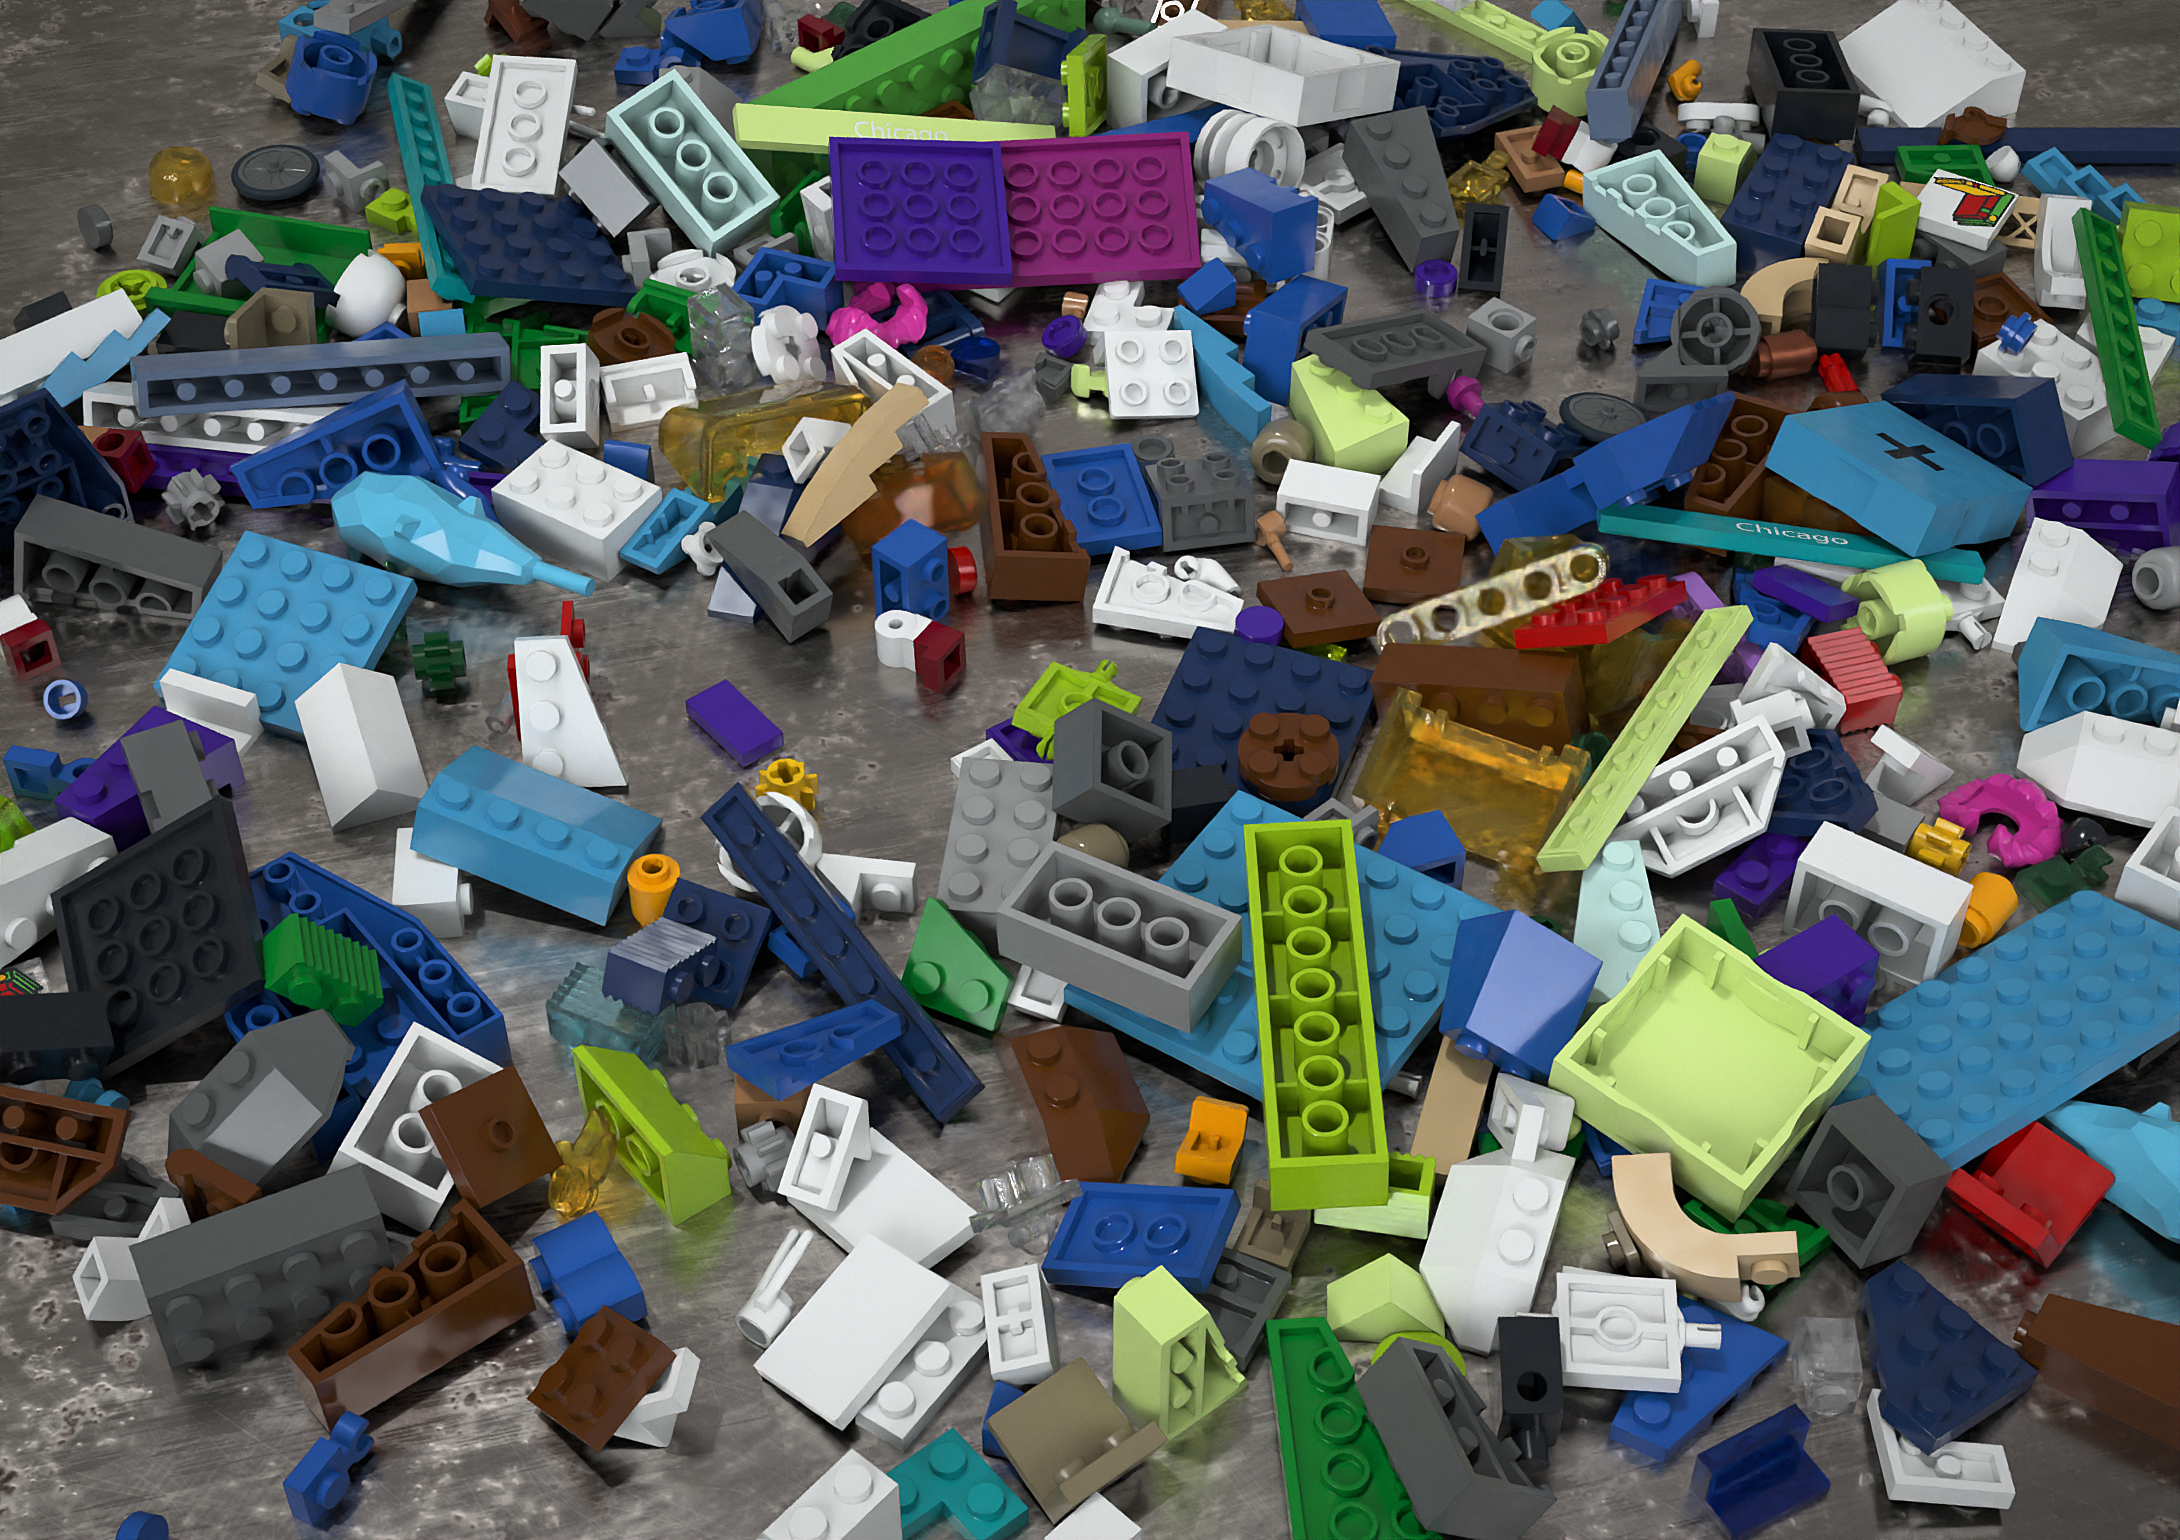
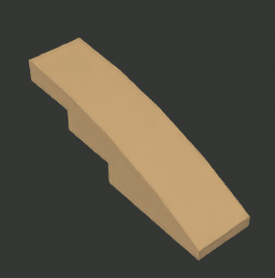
M898 382L857 420L831 450L804 489L781 532L786 541L805 548L810 547L878 491L869 475L904 447L895 431L929 404L921 388Z
M1445 1035L1434 1066L1410 1151L1413 1157L1421 1154L1424 1158L1432 1155L1436 1159L1435 1184L1442 1186L1446 1184L1451 1165L1468 1160L1473 1152L1480 1120L1484 1115L1496 1067L1495 1064L1486 1059L1476 1060L1463 1055L1455 1049L1456 1041Z

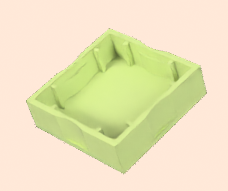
M1682 913L1638 963L1627 985L1614 998L1600 1006L1553 1059L1547 1088L1572 1097L1575 1102L1574 1114L1632 1154L1670 1152L1675 1183L1734 1224L1857 1074L1871 1036L1806 993L1793 989L1772 978L1758 967L1749 956Z

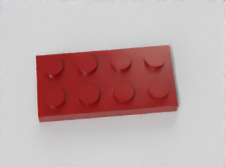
M1659 574L1638 578L1637 584L1622 585L1621 578H1607L1594 581L1592 583L1593 588L1573 592V599L1552 603V610L1532 613L1530 615L1531 621L1514 629L1516 649L1608 644L1687 600L1685 580L1667 582L1666 575Z

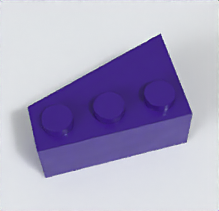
M2073 459V466L2037 486L2026 483L2033 488L2025 503L2027 528L2031 529L2035 517L2047 521L2060 522L2066 526L2083 530L2096 542L2116 548L2115 554L2130 558L2131 553L2142 555L2155 548L2173 545L2180 546L2179 462Z

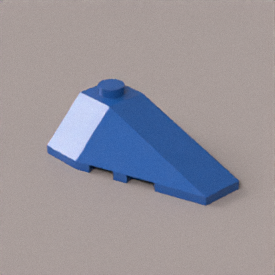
M690 0V10L686 11L685 7H678L664 21L667 30L713 61L726 59L727 64L740 63L750 59L749 55L753 54L759 45L765 0Z
M403 379L364 396L231 465V470L252 509L307 504L312 500L331 499L337 491L365 471L389 475L420 476L427 481H432L435 479L437 472L444 470L427 421L409 385Z

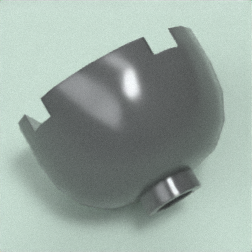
M1711 286L1696 290L1689 295V299L1683 302L1680 309L1679 307L1677 308L1672 317L1670 337L1672 345H1677L1679 358L1684 365H1726L1728 375L1738 372L1750 363L1759 347L1762 330L1758 313L1747 298L1732 288Z

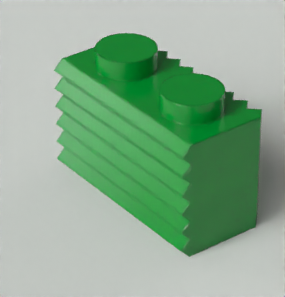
M298 913L288 915L262 939L264 970L266 972L264 988L290 999L291 1002L297 1005H304L315 1011L324 1009L332 1015L337 1023L354 1028L384 1003L376 949L368 950L367 945L360 946L359 941L351 942L350 937L342 938V933L334 934L333 929L325 930V925L316 926V921L308 922L307 917L299 918Z

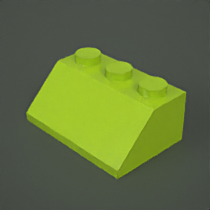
M582 1044L572 1049L584 1121L674 1227L731 1194L728 1169L732 1168V1160L726 1147L719 1139L714 1138L710 1140L702 1131L699 1119L693 1109L687 1103L679 1105L672 1097L667 1081L657 1069L650 1071L634 1053Z

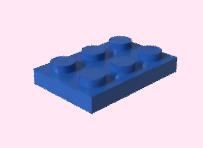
M1130 443L1041 455V462L1047 472L1046 481L1050 489H1056L1061 499L1060 509L1065 519L1072 521L1077 531L1076 541L1080 549L1085 548L1089 556L1113 553L1115 546L1124 550H1137L1162 545V528Z
M1079 1182L1044 1259L1041 1270L1049 1284L1122 1288L1132 1278H1143L1162 1265L1189 1293L1205 1294L1240 1210V1200L1235 1189Z

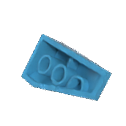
M2037 616L2018 659L2020 727L2024 731L2031 732L2083 711L2112 716L2135 723L2154 721L2157 725H2161L2166 707L2177 709L2180 700V655L2081 624Z

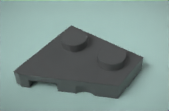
M120 1157L118 1168L61 1216L52 1215L50 1224L54 1234L85 1240H92L94 1236L138 1238L159 1198H181V1195L177 1189L163 1179L151 1177L148 1174L147 1168L133 1158L126 1161Z
M1224 1247L1206 1293L1190 1294L1210 1313L1225 1340L1224 1347L1237 1362L1235 1367L1244 1372L1265 1335L1266 1320L1274 1319L1291 1288L1292 1273Z

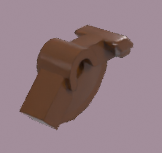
M1967 107L1961 116L1955 118V113H1952L1945 117L1937 138V144H1947L1953 138L1970 145L1984 146L1993 144L1997 140H2002L2007 128V119L1986 114L1984 110L1978 107Z

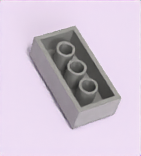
M962 757L936 898L942 899L949 906L947 910L966 930H971L985 945L986 952L989 955L1002 956L999 955L997 908L1051 840L1056 842L1060 837L1063 815L1052 811L1053 764Z
M1053 840L1048 843L996 910L999 955L1188 1034L1192 1032L1242 961V916Z

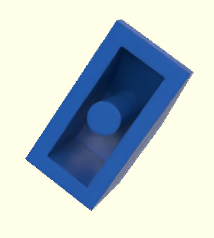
M1887 258L1877 266L1876 280H1879L1880 288L1878 303L1875 306V314L1881 347L1902 348L1905 322L1911 323L1912 306L1905 305L1908 279H1914V275L1922 266L1931 267V260Z
M1440 809L1420 815H1412L1403 820L1392 822L1377 851L1378 854L1450 887L1463 884L1466 850Z

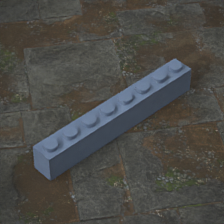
M1627 0L1585 92L1590 140L1603 139L1605 143L1612 144L1632 138L1683 17L1682 0Z
M498 332L130 357L133 402L140 418L355 402L364 396L403 379L406 380L414 397L502 391L511 381L510 346Z

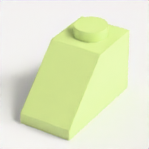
M1710 134L1698 154L1693 191L1699 198L1730 205L1757 162L1758 155L1752 143L1738 140L1732 135Z

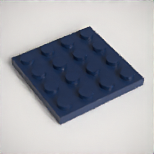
M443 184L441 186L424 185L420 200L470 295L627 307L630 300L638 293L630 279H625L626 274L623 271L622 265L602 231L592 221L593 216L584 202L580 204L569 195L562 196L561 198L556 197V200L534 192L516 194L501 192L494 188H483L481 190L464 189L453 184Z
M1197 626L1151 723L1172 732V771L1220 764L1226 783H1234L1237 791L1241 790L1303 819L1337 795L1375 705L1370 683L1374 670L1267 643H1250L1239 636ZM1263 712L1270 714H1317L1325 717L1329 721L1330 731L1336 737L1339 744V767L1335 780L1329 786L1327 781L1323 786L1317 788L1315 796L1302 801H1277L1259 794L1257 785L1253 784L1248 778L1247 783L1242 779L1237 765L1238 743L1241 735L1249 728L1250 719L1254 715ZM1290 752L1281 753L1284 761H1293L1294 756L1297 755Z

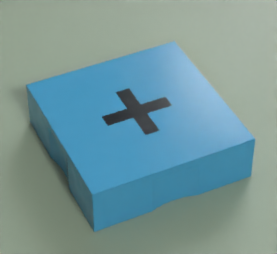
M1885 400L1786 415L1764 464L1816 498L1841 510L1863 527L1912 557L1946 551L1960 544H1979L2010 537L2033 489L2031 486Z

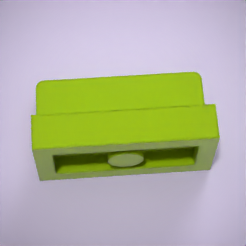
M1894 181L1879 187L1865 257H1867L1866 266H1872V279L1877 277V266L1887 258H1910L1922 202Z

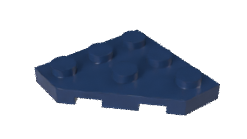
M1807 729L1806 732L1812 750L1787 758L1768 827L1764 833L1789 834L1792 837L1814 836L1823 822L1827 821L1858 835L1879 810L1873 791L1868 783L1865 784L1858 767L1848 751L1845 752L1835 730Z
M1901 1260L1867 1279L1860 1292L1861 1313L1868 1315L1870 1326L1866 1340L1872 1372L1879 1374L1881 1392L1877 1398L1880 1416L1927 1456L2029 1390L2039 1373L2023 1360L2014 1349L2002 1343L1976 1322L1966 1310L1955 1305L1928 1283L1919 1272L1911 1269Z

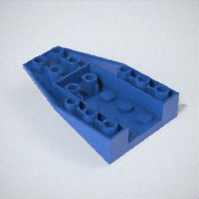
M292 851L249 873L263 938L288 915L298 913L299 918L307 917L308 922L316 921V926L325 925V930L333 929L334 934L342 933V938L350 937L351 942L359 941L360 946L367 945L368 950L376 949L384 1003L356 1028L338 1023L356 1048L351 1061L346 1062L343 1083L330 1118L305 1143L319 1165L335 1157L414 1021L496 1065L512 1057L504 1015L418 918ZM266 989L225 1012L224 1016L229 1031L238 1043L249 1031L315 1010L304 1005H297L291 1002L290 999Z

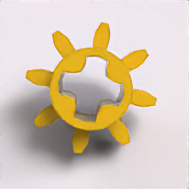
M779 759L771 763L767 770H759V785L755 786L756 798L767 796L764 792H777L791 797L800 803L806 811L815 809L814 795L819 793L817 774L805 775L804 762H798L793 759Z
M1938 817L1934 827L1924 822L1918 826L1910 841L1906 856L1957 878L1969 857L1972 844L1961 839L1965 828Z

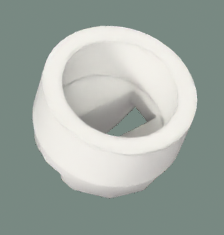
M2010 146L1998 149L1985 161L1992 179L2002 183L2012 181L2018 175L2021 166L2018 155Z

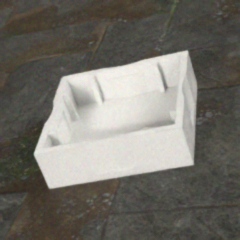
M1264 24L1236 28L1229 31L1205 32L1172 37L1165 86L1300 127L1393 110L1400 61L1331 43L1277 25Z

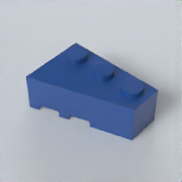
M1250 167L1205 181L1204 200L1201 202V212L1207 224L1212 225L1223 236L1226 243L1231 248H1234L1247 261L1248 266L1253 271H1256L1269 285L1314 270L1318 197L1313 195L1302 197L1298 195L1297 188L1291 185L1282 188L1277 185L1275 178Z

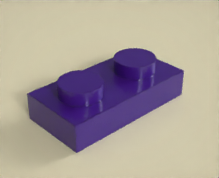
M1763 833L1715 879L1712 894L1721 900L1731 898L1736 909L1756 920L1793 883L1797 861L1808 844L1789 834Z

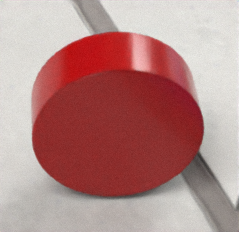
M964 545L947 548L948 578L951 592L954 595L973 592L977 586V568L971 551Z

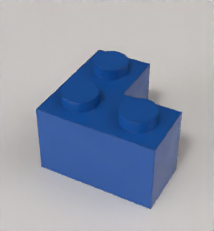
M761 246L726 295L730 339L752 344L751 335L753 327L760 325L762 319L758 318V316L765 310L781 305L790 306L800 314L809 313L815 319L818 329L826 331L832 312L844 308L843 281H835L834 262Z

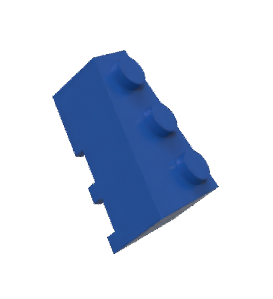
M1300 274L1248 311L1243 324V334L1247 335L1242 366L1255 375L1254 392L1268 402L1286 407L1289 404L1292 363L1314 354L1303 347L1308 330L1342 324L1348 293L1347 287Z

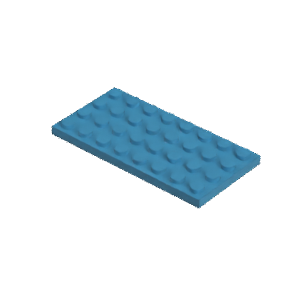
M2086 887L1941 971L1935 979L1920 983L1918 986L1866 1015L1865 1022L1856 1026L1871 1036L1857 1074L1829 1108L1876 1094L1953 1171L2180 1031V931L2113 901Z

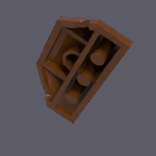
M1047 1021L993 1034L994 1046L1062 1207L1070 1204L1079 1182L1120 1184L1123 1172L1131 1161L1148 1127L1150 1113L1114 1034Z
M0 1085V1204L61 1216L118 1168L132 1111Z

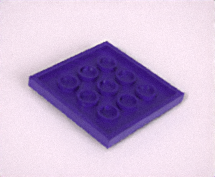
M829 137L828 159L835 281L1011 285L1012 263L1000 142Z

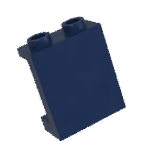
M997 0L986 6L982 18L971 84L1053 115L1061 112L1063 103L1068 102V86H1063L1061 83V63L1063 60H1067L1066 56L1086 39L1087 31L1078 28L1068 33L1016 13L1018 2L1014 0Z

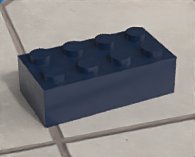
M1775 132L1720 219L1721 225L1737 243L1736 269L1755 274L1774 263L1795 258H1806L1805 242L1818 208L1822 206L1831 209L1848 164H1854L1855 154L1842 151L1836 146H1824L1802 140L1796 135Z

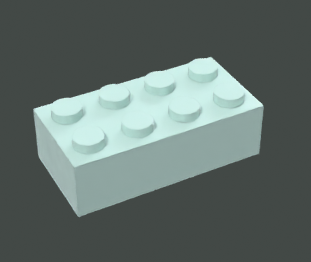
M675 68L607 112L604 136L698 250H703V257L716 259V253L723 255L770 223V213L779 205L780 196Z

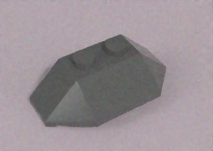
M324 1009L249 1031L170 1113L167 1157L175 1150L181 1148L193 1149L262 1189L330 1118L343 1083L346 1062L351 1061L356 1047L332 1015Z

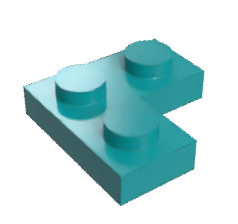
M953 1427L886 1473L899 1486L902 1540H908L942 1515L950 1521L966 1540H1004L1029 1522V1508Z

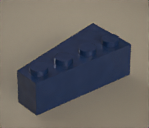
M1917 374L1880 394L1882 401L1885 400L2005 472L2022 475L2023 482L2037 486L2074 465L2054 377Z

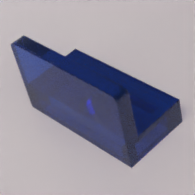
M1796 1403L1697 1454L1689 1488L1730 1540H1742L1829 1492L1830 1480L1803 1449L1811 1421Z

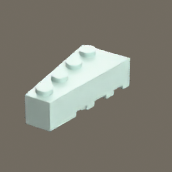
M1660 149L1582 174L1583 209L1595 219L1597 225L1677 283L1705 288L1711 286L1727 287L1736 284L1737 243Z
M1639 840L1606 841L1588 869L1582 870L1572 943L1603 961V964L1573 1037L1600 1006L1614 998L1627 985L1638 963L1661 938Z

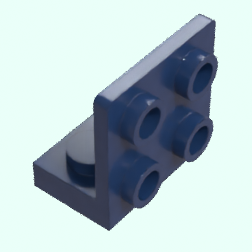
M1524 399L1522 403H1515L1510 400H1504L1503 403H1484L1459 451L1518 491H1522L1547 480L1560 458H1575L1591 447L1581 441L1583 437L1581 434L1574 432L1566 424L1559 423L1557 426L1545 418L1547 411L1544 408Z
M679 877L662 915L664 918L718 938L716 956L720 959V966L717 976L709 987L700 986L691 992L690 995L730 1010H735L738 1007L766 936L769 937V932L784 925L771 909Z

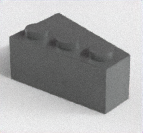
M182 719L120 738L121 749L151 834L220 795L214 779L206 781L199 765L200 761L206 760L199 735L196 730L187 733Z
M1399 1336L1355 1383L1365 1403L1367 1417L1377 1428L1389 1453V1462L1394 1471L1400 1476L1413 1503V1512L1425 1530L1477 1540H1518L1558 1500L1547 1484L1535 1488L1515 1462L1522 1452L1512 1438H1505L1500 1442L1480 1415L1487 1408L1486 1404L1442 1346Z

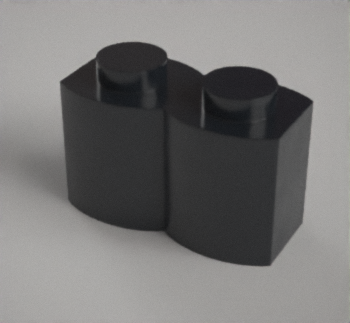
M1818 263L1813 275L1809 334L1816 344L1817 357H1822L1824 354L1830 356L1838 353L1843 359L1863 360L1868 348L1875 347L1877 322L1870 321V306H1876L1878 303L1880 283L1879 280L1872 279V266Z

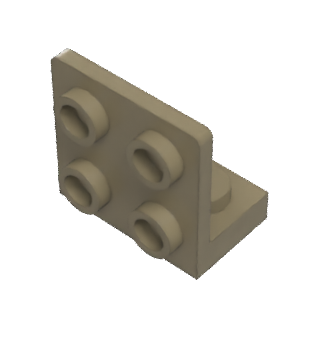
M262 287L227 319L224 328L226 344L230 345V350L317 344L314 293Z
M1081 1357L1075 1359L990 1416L986 1421L987 1428L1053 1524L1078 1508L1096 1491L1098 1493L1147 1460L1168 1441L1155 1420L1136 1432L1085 1359Z

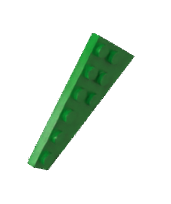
M1308 1317L1266 1320L1265 1339L1291 1540H1443L1439 1532L1425 1530L1424 1526L1416 1518L1413 1512V1503L1400 1476L1394 1471L1389 1462V1453L1378 1430L1367 1417L1365 1403L1355 1385V1371L1326 1318Z

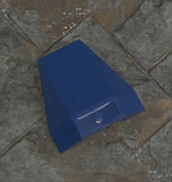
M1367 45L1365 48L1359 49L1400 61L1393 110L1363 115L1361 117L1366 118L1425 105L1437 149L1538 105V98L1534 96L1531 88L1528 87L1527 81L1513 75L1504 67L1502 61L1494 57H1474L1381 48L1375 45Z
M45 387L0 407V552L14 546V530L37 494L111 515L122 520L129 521L134 519L123 481ZM0 561V580H1V579L5 578V574H4V571H3V568H2V565H1V561Z

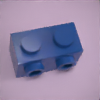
M910 518L872 546L876 619L885 612L903 610L936 622L941 620L950 610L947 538L943 537L936 530L930 529Z

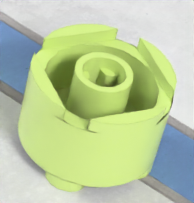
M1575 27L1557 28L1542 35L1536 42V48L1533 51L1531 90L1534 96L1538 98V106L1547 112L1555 105L1575 117L1588 115L1585 92L1609 42L1608 38L1588 29V35L1575 33Z
M1919 559L1901 561L1851 575L1840 588V590L1861 599L1857 615L1846 618L1847 624L1840 625L1841 631L1861 627L1862 634L1866 633V639L1877 644L1884 666L1925 656L1936 651L1943 640L1946 623L1950 622L1953 617L1952 602L1947 595L1940 593L1933 577Z

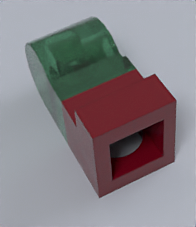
M843 1L836 4L830 13L820 18H816L811 14L801 17L797 20L799 46L816 53L835 47V45H841L847 34L845 25L850 15L858 7Z

